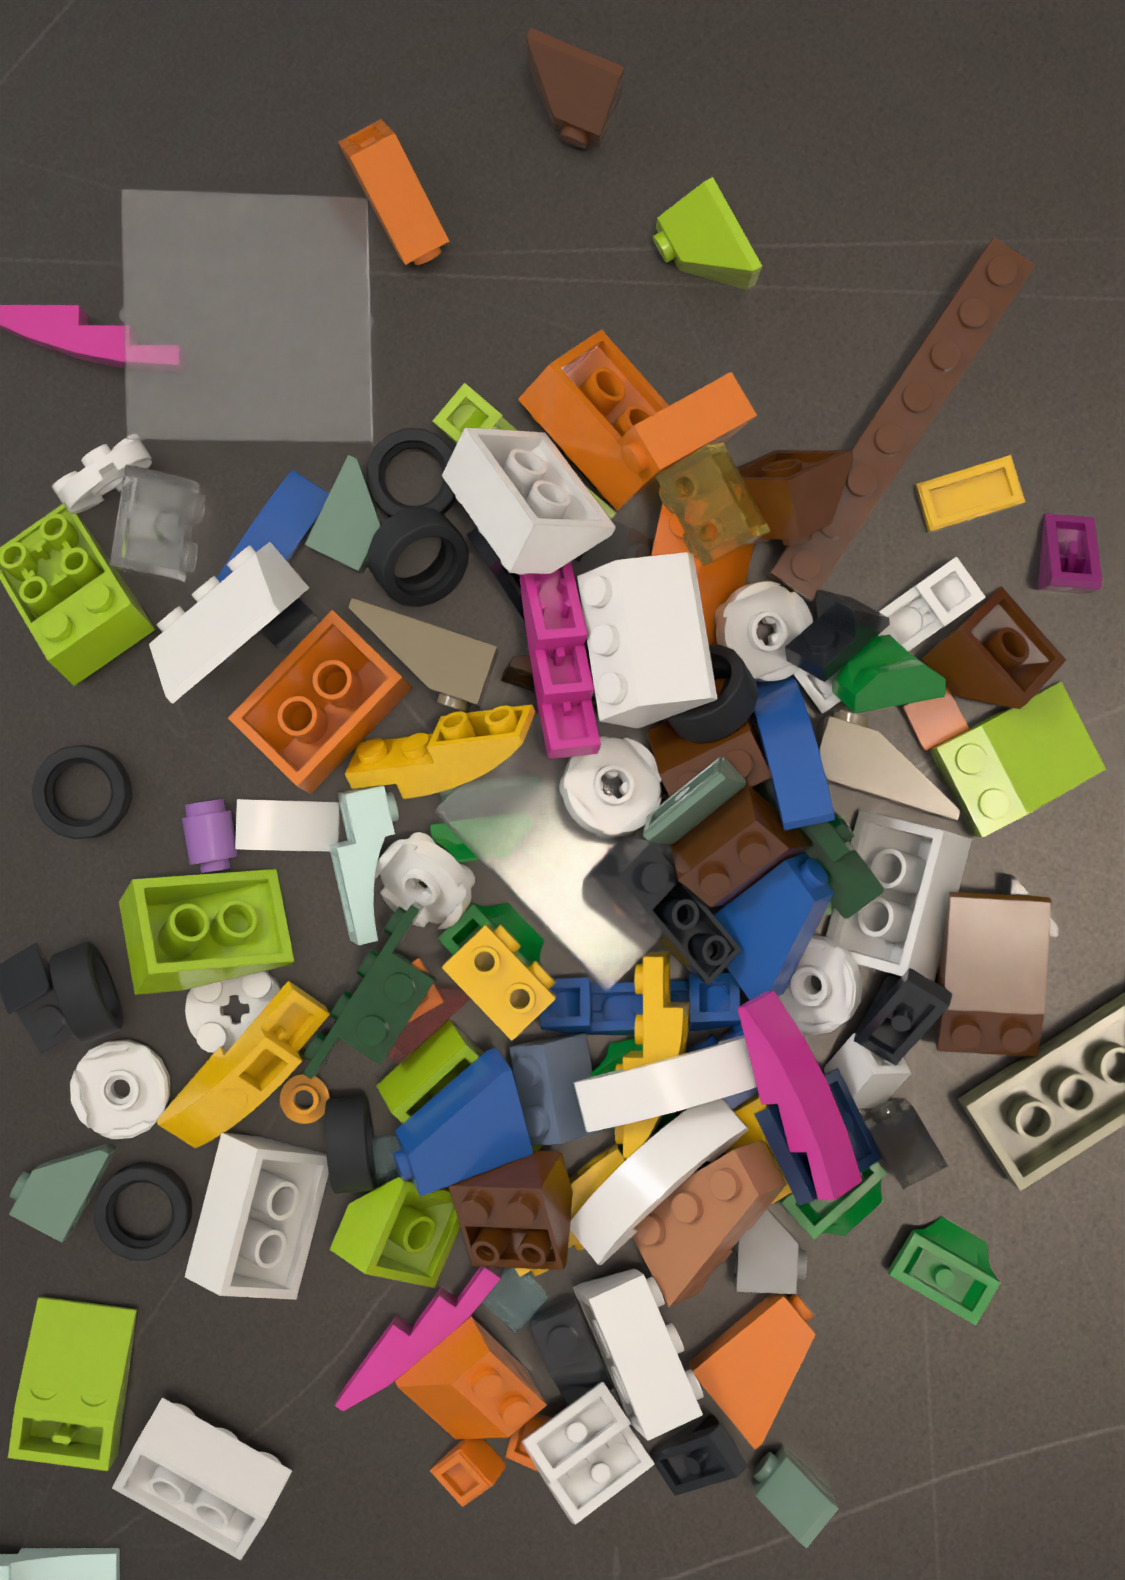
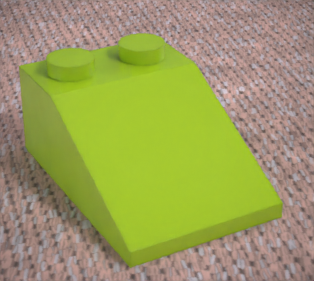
M1062 681L1036 693L1021 709L1009 707L929 749L972 835L982 838L1028 815L1106 770Z
M277 869L132 879L119 901L135 995L187 990L292 965L294 962Z
M447 1019L376 1087L391 1113L404 1123L484 1052L450 1019ZM543 1145L531 1146L533 1151H538Z

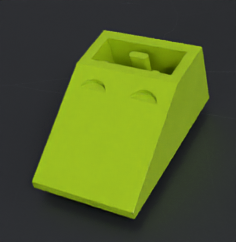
M64 504L0 547V580L48 662L73 686L155 630L136 597L78 514H71Z
M38 1297L14 1407L8 1458L103 1471L110 1469L119 1452L137 1309Z

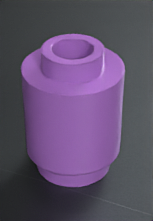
M224 799L185 805L186 818H182L189 865L200 864L201 873L231 868L229 858L239 857L238 849H235L236 837L231 810L226 811Z

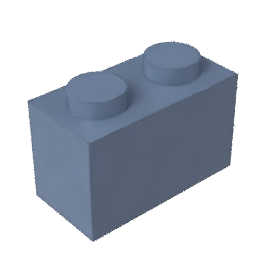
M586 1033L549 1036L509 1047L513 1075L531 1145L564 1144L603 1131L586 1132L573 1082L591 1077L592 1066Z

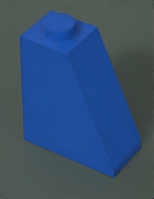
M806 852L783 861L714 915L742 949L726 967L749 1000L765 991H775L778 997L784 994L834 895L833 890L827 883L828 876L825 870L816 860L809 858Z
M497 1047L487 1050L395 1130L400 1147L399 1151L393 1153L395 1165L402 1181L411 1179L420 1197L534 1154L512 1070Z

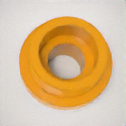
M298 1074L290 1078L283 1086L280 1093L281 1108L284 1114L294 1122L301 1124L315 1122L325 1114L326 1101L330 1098L329 1090L319 1077L315 1076L310 1079L304 1074ZM302 1090L310 1092L313 1096V1105L308 1108L300 1107L295 1100L297 1092Z

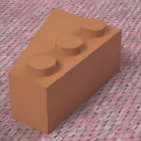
M763 1139L734 1149L691 1175L635 1226L638 1232L632 1238L668 1307L700 1293L706 1285L705 1281L717 1266L725 1262L733 1252L731 1249L742 1235L754 1226L787 1185Z

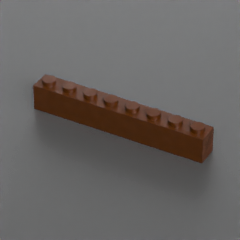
M995 237L990 241L852 447L853 462L832 523L812 533L813 539L800 545L787 546L767 575V578L781 584L779 586L785 587L789 592H796L803 598L806 604L815 598L816 591L821 589L1035 267L1034 263Z

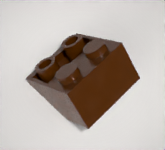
M533 1151L534 1154L448 1186L472 1266L564 1270L568 1257L573 1191L562 1152Z

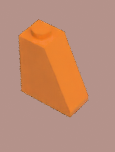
M380 119L339 141L338 144L403 263L407 265L414 261L415 265H420L437 257L441 253L440 246L448 243L449 239L396 134Z
M730 372L637 423L618 442L622 447L621 453L625 464L633 473L638 474L643 484H646L722 446L752 421L757 414L734 375Z
M771 1293L689 1361L690 1369L694 1372L699 1383L754 1449L764 1442L816 1335L812 1325L809 1323V1320L815 1315L798 1294L788 1297L786 1294Z

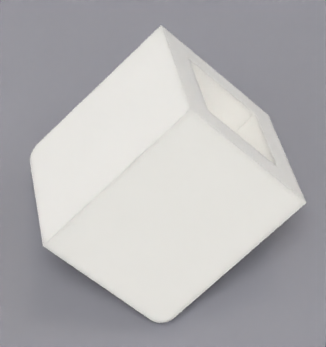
M853 1033L826 1064L824 1072L827 1073L836 1068L839 1069L858 1109L880 1108L912 1073L904 1058L895 1066L854 1042L856 1033Z

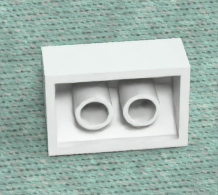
M464 428L442 474V477L455 494L456 499L463 505L477 525L479 532L486 538L509 573L520 575L526 573L551 574L610 537L616 528L545 432Z
M271 542L257 552L250 545L227 564L233 571L220 583L213 576L192 594L193 598L197 601L192 608L185 613L178 606L157 624L162 633L149 646L165 696L172 704L309 589L307 584Z
M685 552L620 559L577 576L582 611L588 634L587 644L599 721L638 729L717 700L694 554Z
M859 810L851 844L883 885L884 892L848 919L843 918L834 907L826 937L845 947L857 964L903 976L909 968H912L935 982L940 961L949 891H959L972 839L944 830Z
M221 1133L185 1278L219 1296L296 1300L329 1175L326 1153L260 1136Z
M631 1269L583 1282L572 1287L625 1414L631 1425L645 1439L649 1441L703 1415L697 1400L704 1397L701 1386L691 1369L686 1372L683 1369L678 1353L683 1352L684 1347L674 1325L670 1323L665 1326L658 1309L665 1302L653 1277L646 1279L643 1273L636 1269Z
M162 1398L135 1443L112 1489L241 1560L266 1522L292 1470L281 1465V1462L275 1456L266 1452H258L240 1442L229 1430L219 1427L215 1428L199 1419L188 1407L178 1403H171Z

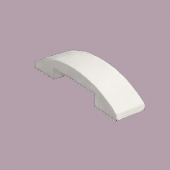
M955 557L879 611L889 617L890 625L877 636L890 634L909 652L939 629L945 627L983 600L985 595L960 560ZM799 669L794 673V676L822 714L841 701L832 693V682L837 672L827 681L823 682L804 670Z
M744 1035L720 1041L714 1046L627 1070L619 1069L573 1082L586 1132L669 1114L757 1087Z
M722 1098L688 1108L642 1145L593 1193L571 1220L570 1231L596 1263L602 1265L638 1232L635 1228L637 1224L706 1161L713 1163L749 1130L748 1127Z

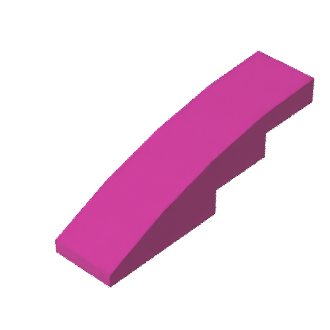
M0 305V329L34 345L77 359L138 371L186 374V353L179 346H137V334L130 326L88 325V314L79 305Z
M570 561L551 574H519L529 655L548 759L598 754L601 742L591 701L594 685L585 650L588 634L572 563Z
M765 991L738 1007L761 1104H778L789 1151L807 1153L818 1200H836L862 1182L847 1129L828 1082L803 1034L775 991Z
M480 1266L458 1298L441 1286L413 1326L396 1315L339 1393L335 1406L341 1411H345L386 1388L401 1377L472 1315L500 1281L502 1269L499 1267Z

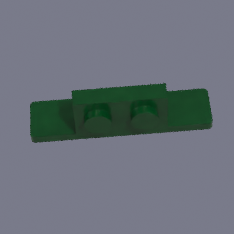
M772 782L755 790L778 810ZM835 812V820L799 827L798 829L809 837L812 842V846L804 852L807 853L809 858L816 860L828 876L827 883L834 892L831 903L843 918L848 919L884 892V887L849 842L854 837V834L843 818Z
M414 902L408 910L401 906L397 908L383 932L390 935L389 940L381 952L372 948L356 973L364 978L354 994L346 990L331 1011L330 1016L337 1021L327 1037L319 1032L303 1055V1058L310 1062L303 1073L305 1076L312 1079L318 1074L340 1039L379 1065L383 1063L437 979L396 952L424 907Z

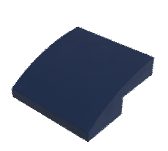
M836 1068L823 1075L828 1082L847 1129L859 1172L862 1173L882 1159V1156L839 1069ZM769 1104L754 1113L798 1205L800 1206L817 1199L807 1153L789 1151L778 1104Z

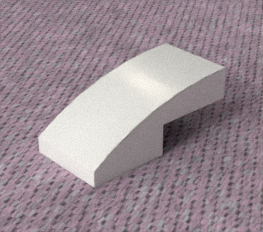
M237 799L235 849L330 851L329 845L339 843L340 804L339 802Z

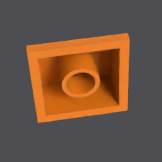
M472 1317L467 1319L395 1381L397 1387L455 1440L509 1438L547 1405L528 1370Z

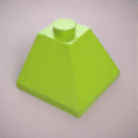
M713 177L704 181L657 217L656 230L658 233L653 236V240L666 263L674 260L681 272L744 290L755 286L762 269V264Z
M398 1177L349 1203L329 1250L364 1274L435 1288L460 1229L450 1190L442 1188L420 1197L411 1180L402 1181L401 1177Z

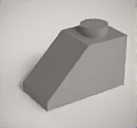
M769 1208L735 1244L733 1283L736 1292L797 1294V1280L806 1279L807 1253L806 1250H798L799 1244L795 1236Z

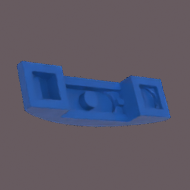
M291 470L262 508L217 577L220 583L233 572L227 564L249 545L257 552L271 542L289 563L304 538L308 539L329 493L294 470ZM232 654L229 657H227L224 661L228 662Z
M791 675L778 681H756L758 699L751 716L758 729L784 830L835 820L818 745L801 691L794 676Z
M720 973L710 985H705L694 974H689V980L670 981V1002H690L689 1032L741 1024L738 1007L740 1006V986L731 973ZM590 978L554 979L556 983L550 989L556 994V999L540 1014L541 1030L572 1034L586 1033V1035H635L636 1015L643 1014V994H636L635 982L591 984Z

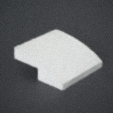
M604 1382L597 1384L521 1441L548 1488L573 1524L580 1522L655 1465L629 1427L631 1422Z

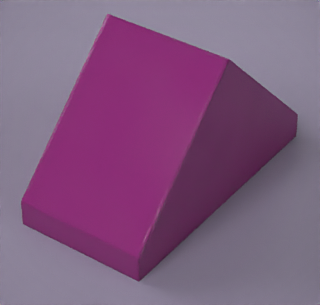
M1045 514L1042 530L1038 591L1089 594L1100 590L1103 579L1094 517Z

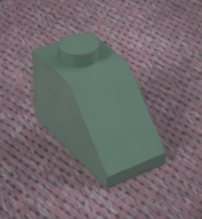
M350 455L347 456L308 536L305 546L363 575L368 565L370 543L373 535L382 524L358 459Z
M110 1143L44 1162L32 1170L31 1174L23 1171L9 1196L16 1201L9 1215L62 1243L72 1234L117 1147Z
M784 1445L780 1447L775 1455L768 1452L759 1461L752 1473V1476L755 1478L752 1482L755 1496L795 1539L806 1548L839 1509L829 1482Z

